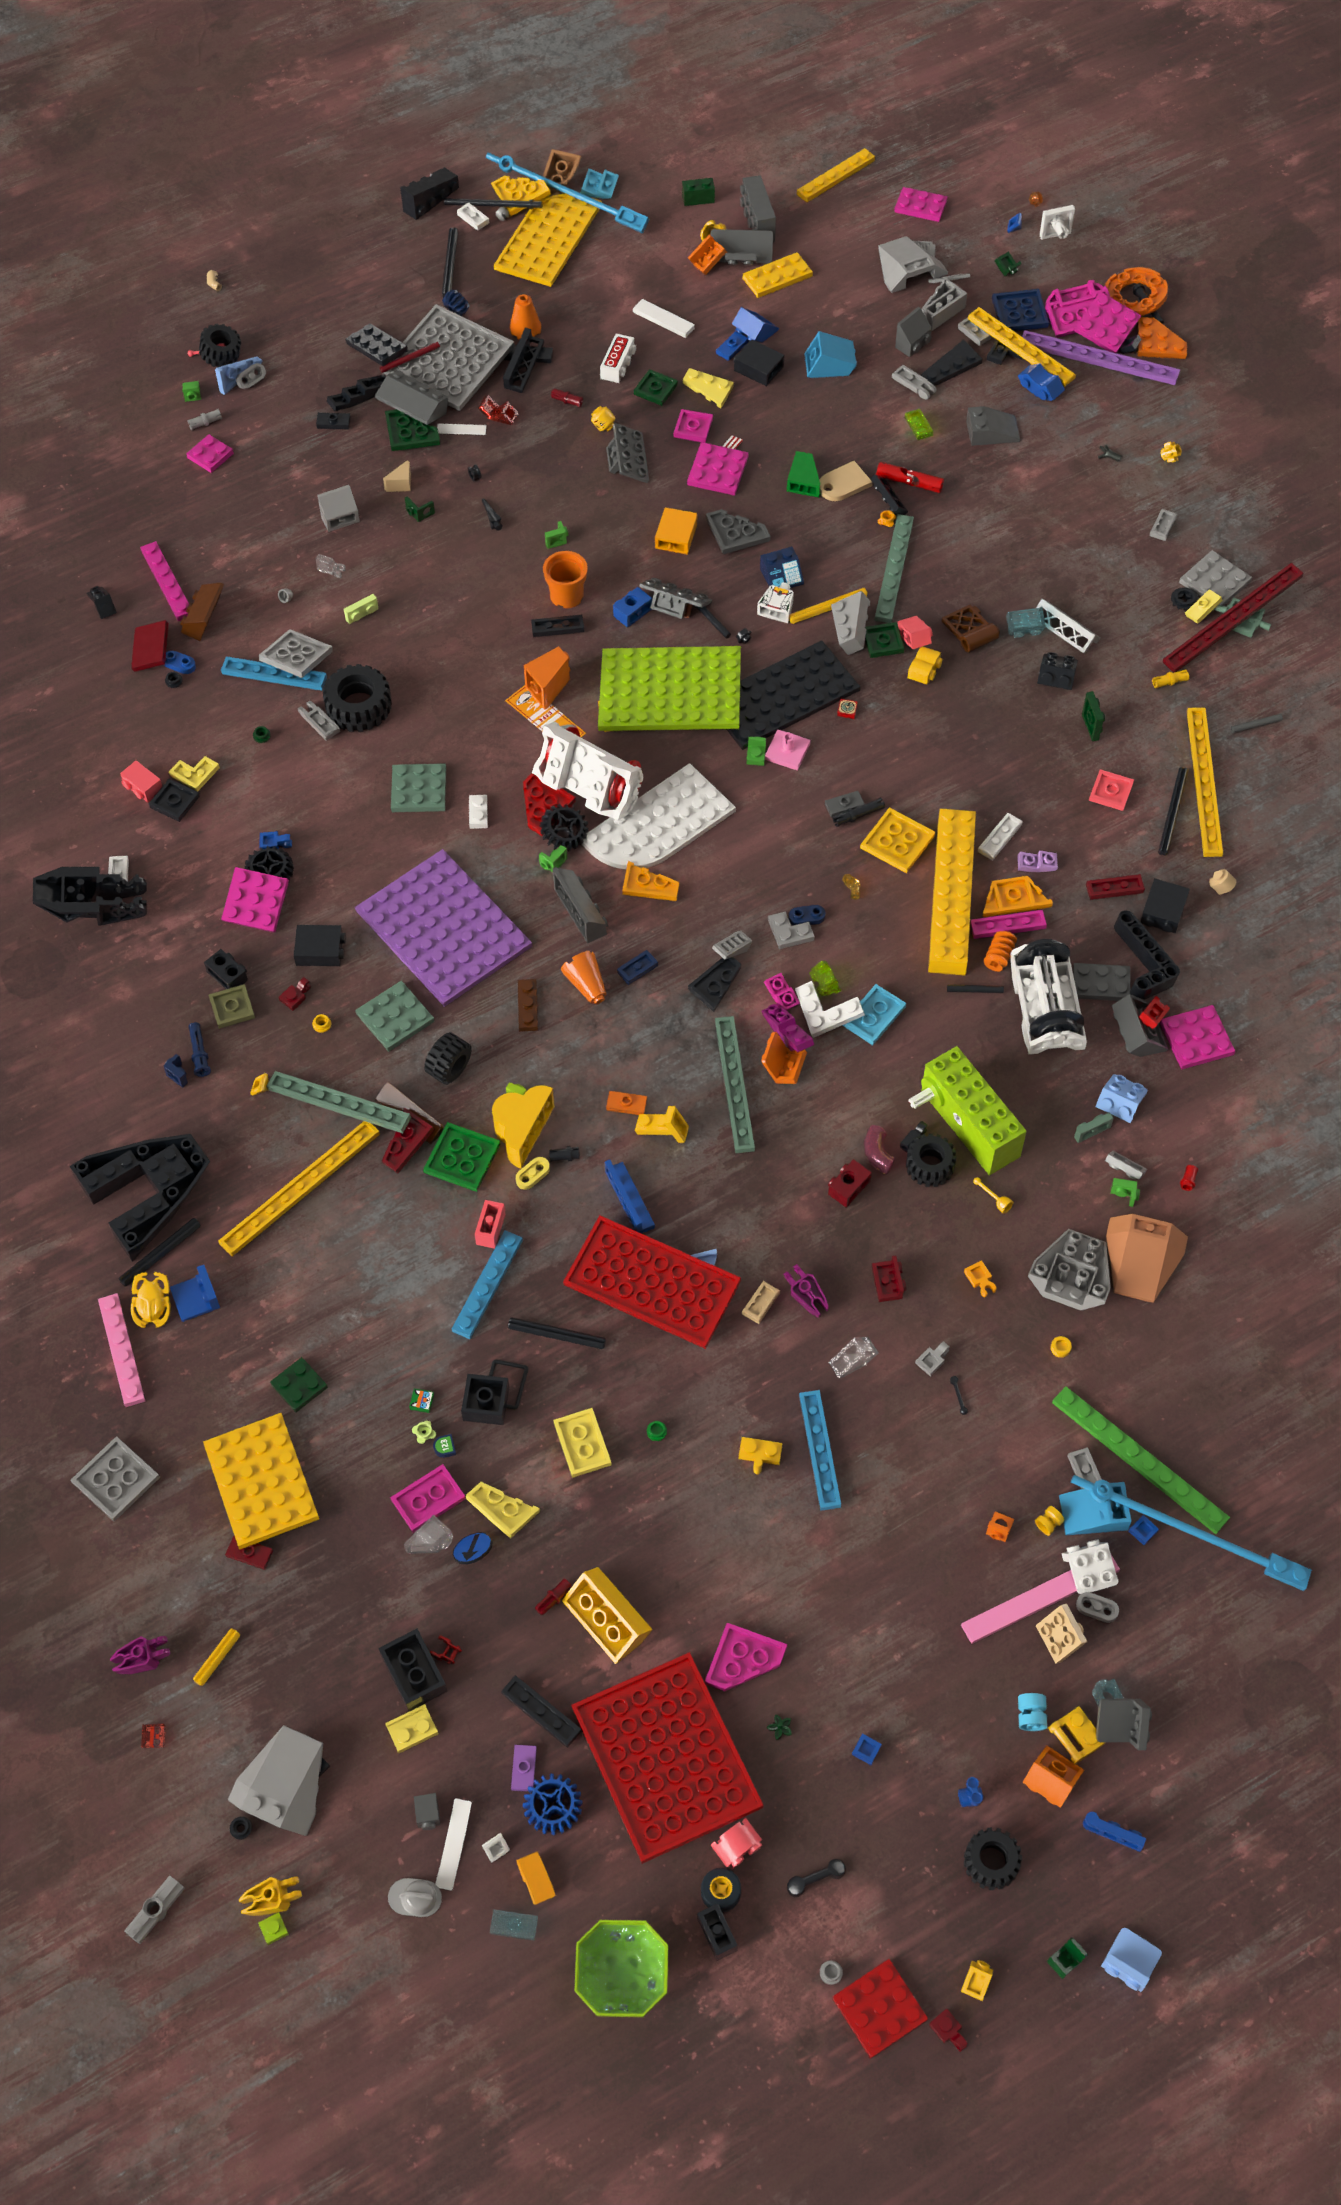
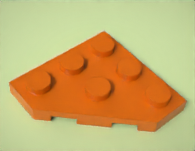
M1140 317L1137 322V335L1142 340L1138 344V356L1186 359L1187 342L1157 319Z

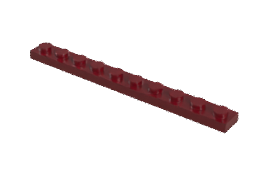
M1290 563L1163 658V663L1173 673L1177 672L1300 580L1304 573L1293 563Z

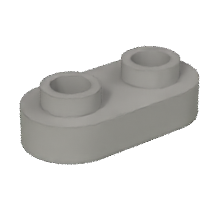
M260 363L251 365L237 375V385L241 389L250 388L265 377V367Z
M1090 1592L1080 1594L1076 1602L1077 1610L1081 1614L1106 1623L1115 1621L1119 1614V1607L1114 1601ZM1083 1603H1089L1090 1607H1084ZM1104 1610H1109L1111 1614L1106 1615Z

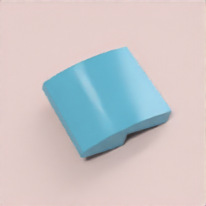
M588 168L580 193L594 198H611L619 175L604 170L602 174Z

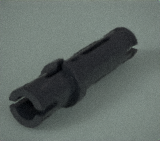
M878 798L854 809L849 808L846 812L833 816V823H836V827L848 822L853 823L860 817L884 809L885 803L882 798Z

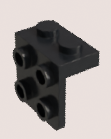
M1053 652L1045 653L1041 662L1037 684L1072 690L1078 660L1069 655L1062 657Z

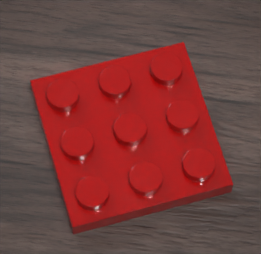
M890 1959L832 1997L870 2059L928 2021V2017Z

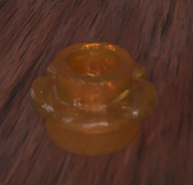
M1039 191L1031 192L1029 197L1030 203L1035 207H1038L1043 202V196Z

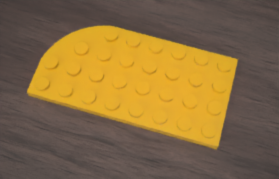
M568 194L547 197L541 200L543 202L542 208L529 209L495 262L494 270L552 287L600 210Z

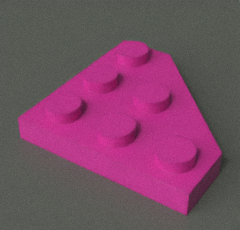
M727 1623L705 1679V1684L727 1691L780 1667L787 1644Z

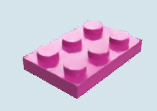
M903 187L895 206V212L939 222L948 196Z
M442 1464L390 1497V1499L414 1533L464 1501L466 1497Z

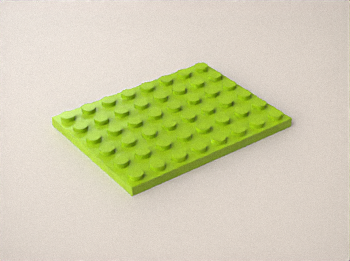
M741 646L604 648L602 652L598 731L739 729Z

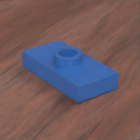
M735 331L716 349V354L729 361L748 343L747 337Z

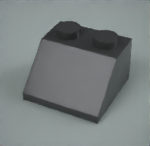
M917 307L897 324L895 348L909 357L917 353L925 344H928L932 338V327L920 307Z

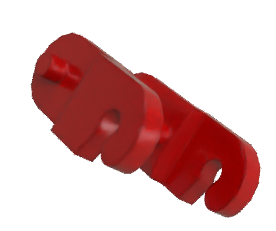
M439 1635L438 1639L443 1640L447 1647L443 1654L440 1655L430 1651L431 1656H435L439 1661L444 1659L449 1665L450 1663L455 1664L453 1659L457 1652H462L460 1646H454L451 1640ZM449 1648L453 1649L450 1657L445 1656Z

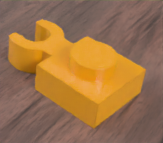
M982 1260L964 1269V1273L973 1287H981L980 1293L984 1298L987 1297L986 1288H990L993 1293L996 1292V1285L989 1281L992 1279V1275Z

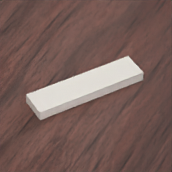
M641 299L633 308L634 313L684 338L694 330L693 323L644 299Z

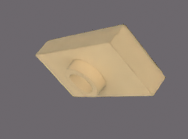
M763 1281L743 1309L742 1315L759 1324L779 1296L780 1290Z

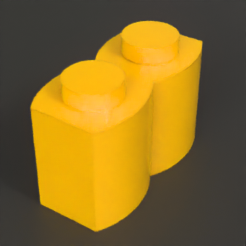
M924 646L920 647L909 667L908 678L926 685L930 680L933 681L936 674L935 670L940 668L942 664L941 652Z

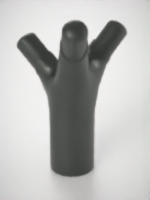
M1107 445L1104 447L1100 446L1104 454L1099 455V459L1108 457L1120 462L1121 455L1111 451Z

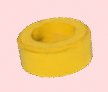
M1064 1336L1054 1338L1051 1344V1351L1057 1357L1068 1356L1072 1348L1071 1341Z

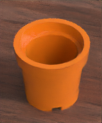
M572 551L556 552L550 555L543 564V573L549 587L550 599L556 606L561 605L566 609L573 608L579 605L584 597V582L587 577L588 567L585 559L578 553Z

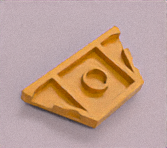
M1029 876L992 881L983 910V918L1050 908L1053 902L1042 894L1043 891L1033 883Z

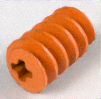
M1007 931L996 932L984 958L985 966L993 971H1002L1003 967L1007 966V961L1010 960L1011 951L1015 948V943H1017V937Z

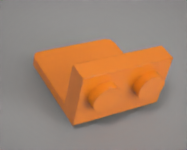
M772 1032L767 1041L765 1053L762 1055V1064L776 1084H796L807 1052L805 1049L800 1052L796 1050L790 1051L778 1033Z

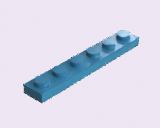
M226 657L221 668V672L224 675L321 691L327 678L326 673L312 670L301 678L267 663Z
M504 1230L455 1321L452 1332L471 1339L523 1241L521 1236Z
M820 1390L799 1393L820 1511L841 1508Z

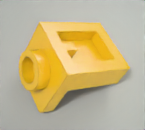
M977 1960V1962L972 1961L961 1992L983 2001L993 1974V1969L990 1968V1965L980 1960Z

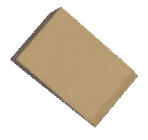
M408 460L383 478L385 491H410L411 469Z

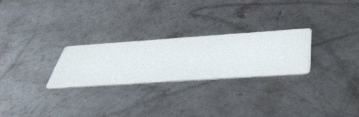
M438 424L437 427L439 434H486V425Z

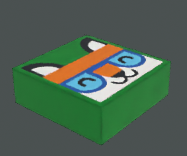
M414 1388L409 1406L410 1410L430 1413L434 1392Z

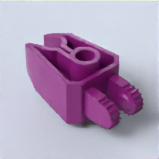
M796 1264L793 1268L801 1278L800 1280L795 1282L790 1273L785 1272L783 1274L791 1285V1296L809 1313L819 1318L821 1314L814 1306V1303H819L827 1312L829 1308L826 1297L814 1275L805 1274Z
M140 1636L121 1647L112 1655L110 1661L116 1664L122 1663L114 1667L112 1671L118 1674H135L156 1669L159 1665V1660L170 1655V1649H160L158 1651L156 1647L167 1643V1637L160 1636L148 1640Z

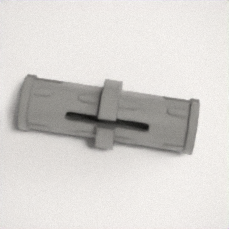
M219 409L206 414L202 413L201 416L188 420L190 429L193 430L203 425L208 426L209 423L222 419Z

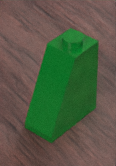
M796 451L787 479V492L819 498L820 480L812 454Z

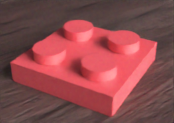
M1100 769L1089 801L1124 811L1134 779Z

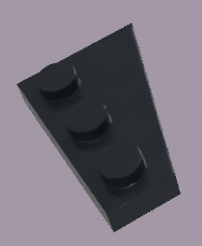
M734 957L725 960L721 958L690 983L688 990L715 1012L740 971L741 963Z

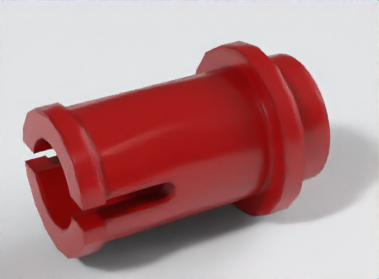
M1187 1165L1184 1177L1180 1180V1185L1183 1190L1191 1191L1196 1185L1195 1178L1198 1168L1194 1165Z

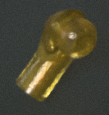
M845 874L842 880L851 890V898L854 900L859 899L860 882L850 874Z

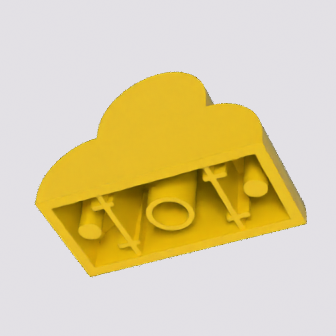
M543 1085L534 1086L527 1090L524 1095L506 1093L498 1097L492 1106L495 1134L500 1141L506 1144L509 1161L520 1169L524 1165L555 1107L553 1088Z

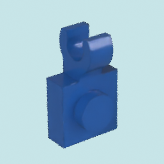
M278 831L260 833L259 848L266 849L267 845L270 849L274 846L279 849V846L291 848L292 840H290V834L279 836Z

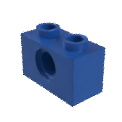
M637 587L633 591L628 592L621 600L615 602L613 605V616L628 628L652 610L650 608L652 598Z

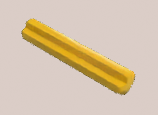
M231 1628L193 1677V1680L198 1685L203 1686L239 1639L240 1634L236 1630Z

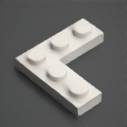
M812 981L795 988L813 1038L865 1016L858 997L823 1011Z

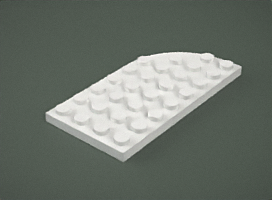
M689 763L639 797L628 816L619 820L610 817L586 833L587 836L586 839H583L582 845L596 859L609 866L627 869L628 861L634 863V866L649 868L667 860L736 812V807Z

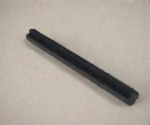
M452 227L449 229L442 287L443 298L452 289L458 235L457 228Z
M1180 767L1178 770L1158 850L1160 855L1166 856L1169 851L1188 774L1187 768Z

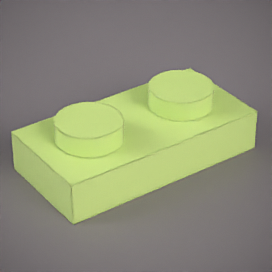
M372 594L344 608L346 621L351 624L378 610L376 596Z

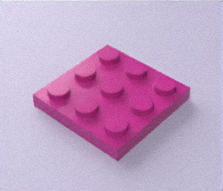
M1100 291L1074 331L1103 349L1117 353L1139 321L1141 315Z
M701 442L687 480V485L735 496L749 457V452Z
M235 867L221 920L275 933L289 880Z
M1213 1005L1163 1018L1160 1021V1025L1181 1070L1235 1054V1049Z

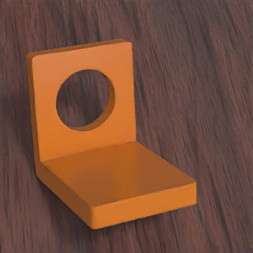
M995 1511L992 1520L988 1524L986 1534L993 1539L1006 1542L1014 1519ZM1002 1519L1007 1523V1527L995 1522Z

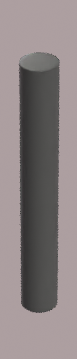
M1277 714L1231 726V731L1236 733L1282 721L1283 716L1282 714Z

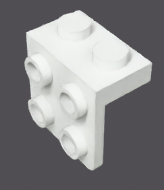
M1099 1539L1086 1542L1087 1546L1080 1548L1079 1545L1067 1547V1552L1061 1553L1063 1561L1070 1564L1075 1586L1079 1594L1094 1592L1118 1584L1108 1543L1099 1542Z

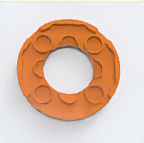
M1134 267L1124 269V272L1118 275L1115 273L1105 283L1111 298L1140 315H1146L1159 309L1168 296L1167 281L1161 277L1160 273L1149 268ZM1133 283L1144 284L1151 290L1149 298L1133 303L1128 302L1127 299L1124 300L1120 292L1125 286Z

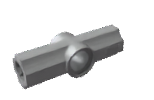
M169 1875L155 1894L144 1902L142 1910L124 1932L141 1944L154 1926L165 1918L167 1910L185 1888ZM154 1905H160L159 1911L156 1914L151 1915V1907H153Z

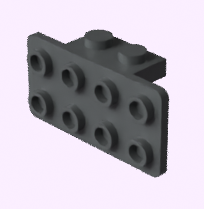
M711 230V236L727 251L718 262L728 263L729 265L744 263V265L748 266L753 265V263L768 264L772 262V231Z

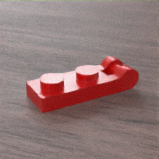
M1156 995L1140 1014L1139 1018L1144 1025L1154 1029L1169 1011L1170 1007L1160 1002V998Z

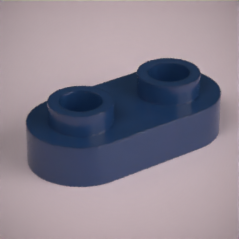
M819 905L795 907L789 912V922L793 926L809 922L810 925L821 924L825 920L826 912Z

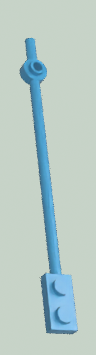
M489 152L486 154V158L498 163L503 172L509 173L514 170L536 181L544 180L547 186L615 215L616 222L642 234L650 220L647 216L622 205L617 210L515 164L509 155L500 158Z
M1073 1475L1071 1483L1089 1490L1092 1498L1097 1502L1104 1503L1109 1499L1265 1566L1264 1574L1302 1591L1307 1588L1312 1571L1309 1568L1274 1553L1270 1554L1268 1559L1117 1494L1113 1492L1111 1484L1105 1480H1098L1092 1483L1076 1475ZM1100 1487H1103L1106 1493L1101 1492Z

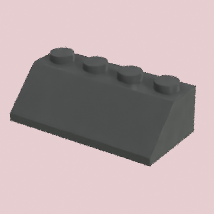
M397 370L386 376L375 395V398L426 425L446 415L449 398L442 394V392L436 391L427 384H423Z
M553 868L554 890L585 941L590 943L607 935L608 922L604 916L601 917L598 905L596 903L593 904L590 892L583 888L581 878L576 876L573 870Z

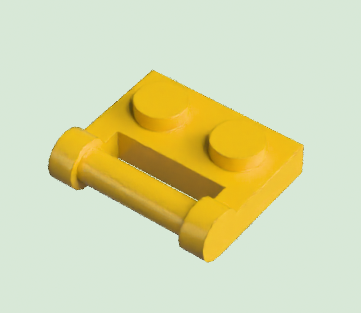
M1080 1706L1048 1727L1049 1731L1057 1736L1071 1756L1070 1759L1074 1764H1077L1106 1743L1099 1742L1096 1739V1728ZM1063 1726H1065L1068 1729V1731L1074 1737L1076 1742L1082 1748V1751L1078 1752V1750L1069 1740L1067 1735L1061 1729Z

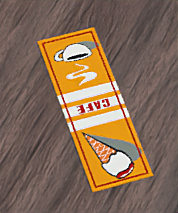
M525 685L505 700L542 732L544 725L556 722L564 729L568 727L577 728L580 737L586 734V732L550 704L544 710Z

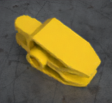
M270 1877L247 1890L240 1897L239 1902L243 1904L253 1902V1904L242 1910L241 1913L250 1916H262L287 1911L291 1901L302 1897L301 1890H295L291 1893L287 1892L288 1887L299 1883V1878L291 1877L281 1881Z

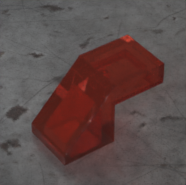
M488 395L483 398L478 407L489 420L508 425L514 423L519 413L508 402L499 406Z

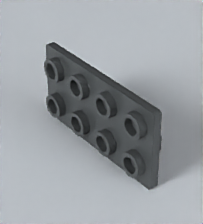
M614 423V438L606 447L609 472L616 474L619 470V473L648 483L649 475L642 432Z
M651 578L639 585L641 588L654 592L651 609L680 619L684 618L687 603L698 607H704L712 603V599H709L706 594L698 593L697 595L692 593L691 589H679L673 583H661V580L658 578Z

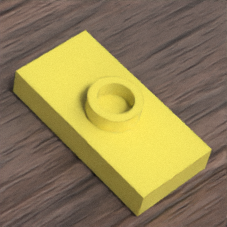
M1209 589L1185 612L1186 617L1199 624L1223 601L1222 597Z

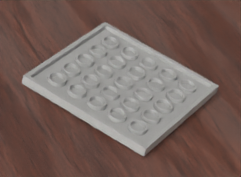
M436 304L403 341L408 347V352L395 360L437 341L440 348L383 374L388 375L396 370L401 371L403 374L415 378L423 384H427L430 388L442 392V394L449 397L448 406L461 411L515 347V343Z

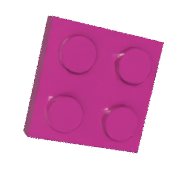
M681 409L674 430V438L706 443L713 421V414Z
M209 434L186 453L189 460L210 473L215 471L234 454L232 448Z

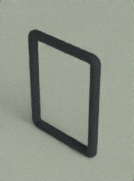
M494 1360L489 1376H493L496 1364L524 1369L515 1406L507 1404L506 1407L516 1410L519 1407L528 1367L522 1364Z

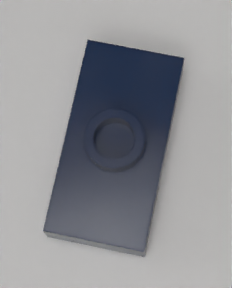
M645 950L619 967L617 973L630 985L656 968L658 961L648 950Z

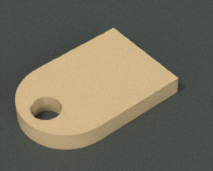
M855 461L830 471L820 478V494L830 501H841L872 487V481ZM830 488V489H832V490H831V491H826V490H824V489Z

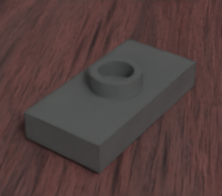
M859 791L825 800V806L831 818L846 812L849 808L854 809L864 805Z

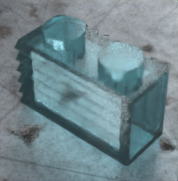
M1043 608L1011 611L1006 615L1009 636L1014 635L1015 638L1022 637L1028 633L1039 635L1046 627Z

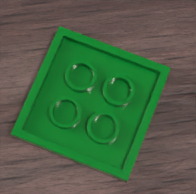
M447 1122L423 1171L425 1174L477 1192L501 1145L500 1140Z

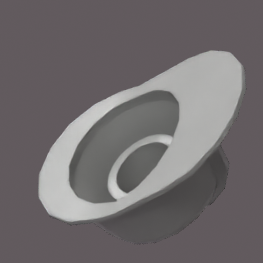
M405 1878L398 1880L392 1885L388 1893V1902L396 1913L428 1917L439 1909L442 1895L439 1887L433 1882Z

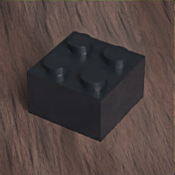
M467 1374L461 1409L463 1421L504 1425L510 1388L508 1378Z

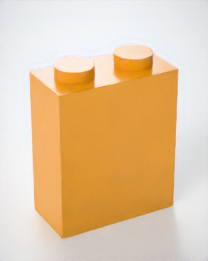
M665 507L655 535V549L688 555L697 528V513Z

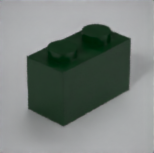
M713 178L682 181L684 206L715 203Z

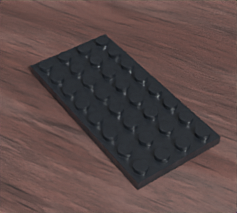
M821 640L741 680L739 729L726 730L740 748L744 750L748 748V737L767 738L775 734L777 730H783L839 702L840 699H845L859 692L860 685Z

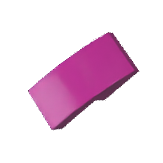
M782 973L764 981L775 1002L780 1004L786 1011L800 1004L792 987L789 988Z

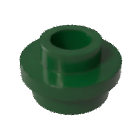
M264 726L257 727L253 732V739L258 743H265L271 737L270 731Z

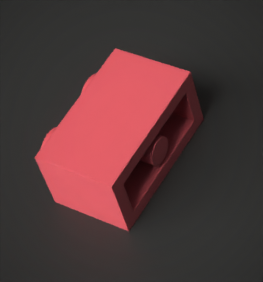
M913 616L897 621L902 640L912 649L932 644V629L919 617Z
M134 761L120 773L123 786L128 790L131 789L139 799H144L147 803L163 787L160 778L138 761Z
M485 1200L475 1231L476 1245L495 1249L506 1215L503 1203Z

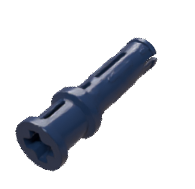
M194 1022L188 1026L193 1048L191 1059L195 1065L194 1075L205 1077L211 1073V1068L207 1062L209 1057L204 1051L200 1024Z

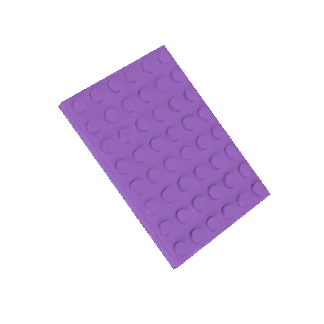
M443 849L355 907L356 912L444 1007L532 947V942Z

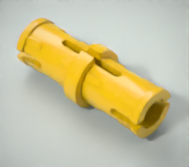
M1186 669L1174 673L1168 672L1166 675L1153 677L1152 683L1155 689L1167 685L1173 686L1175 683L1188 681L1189 673Z

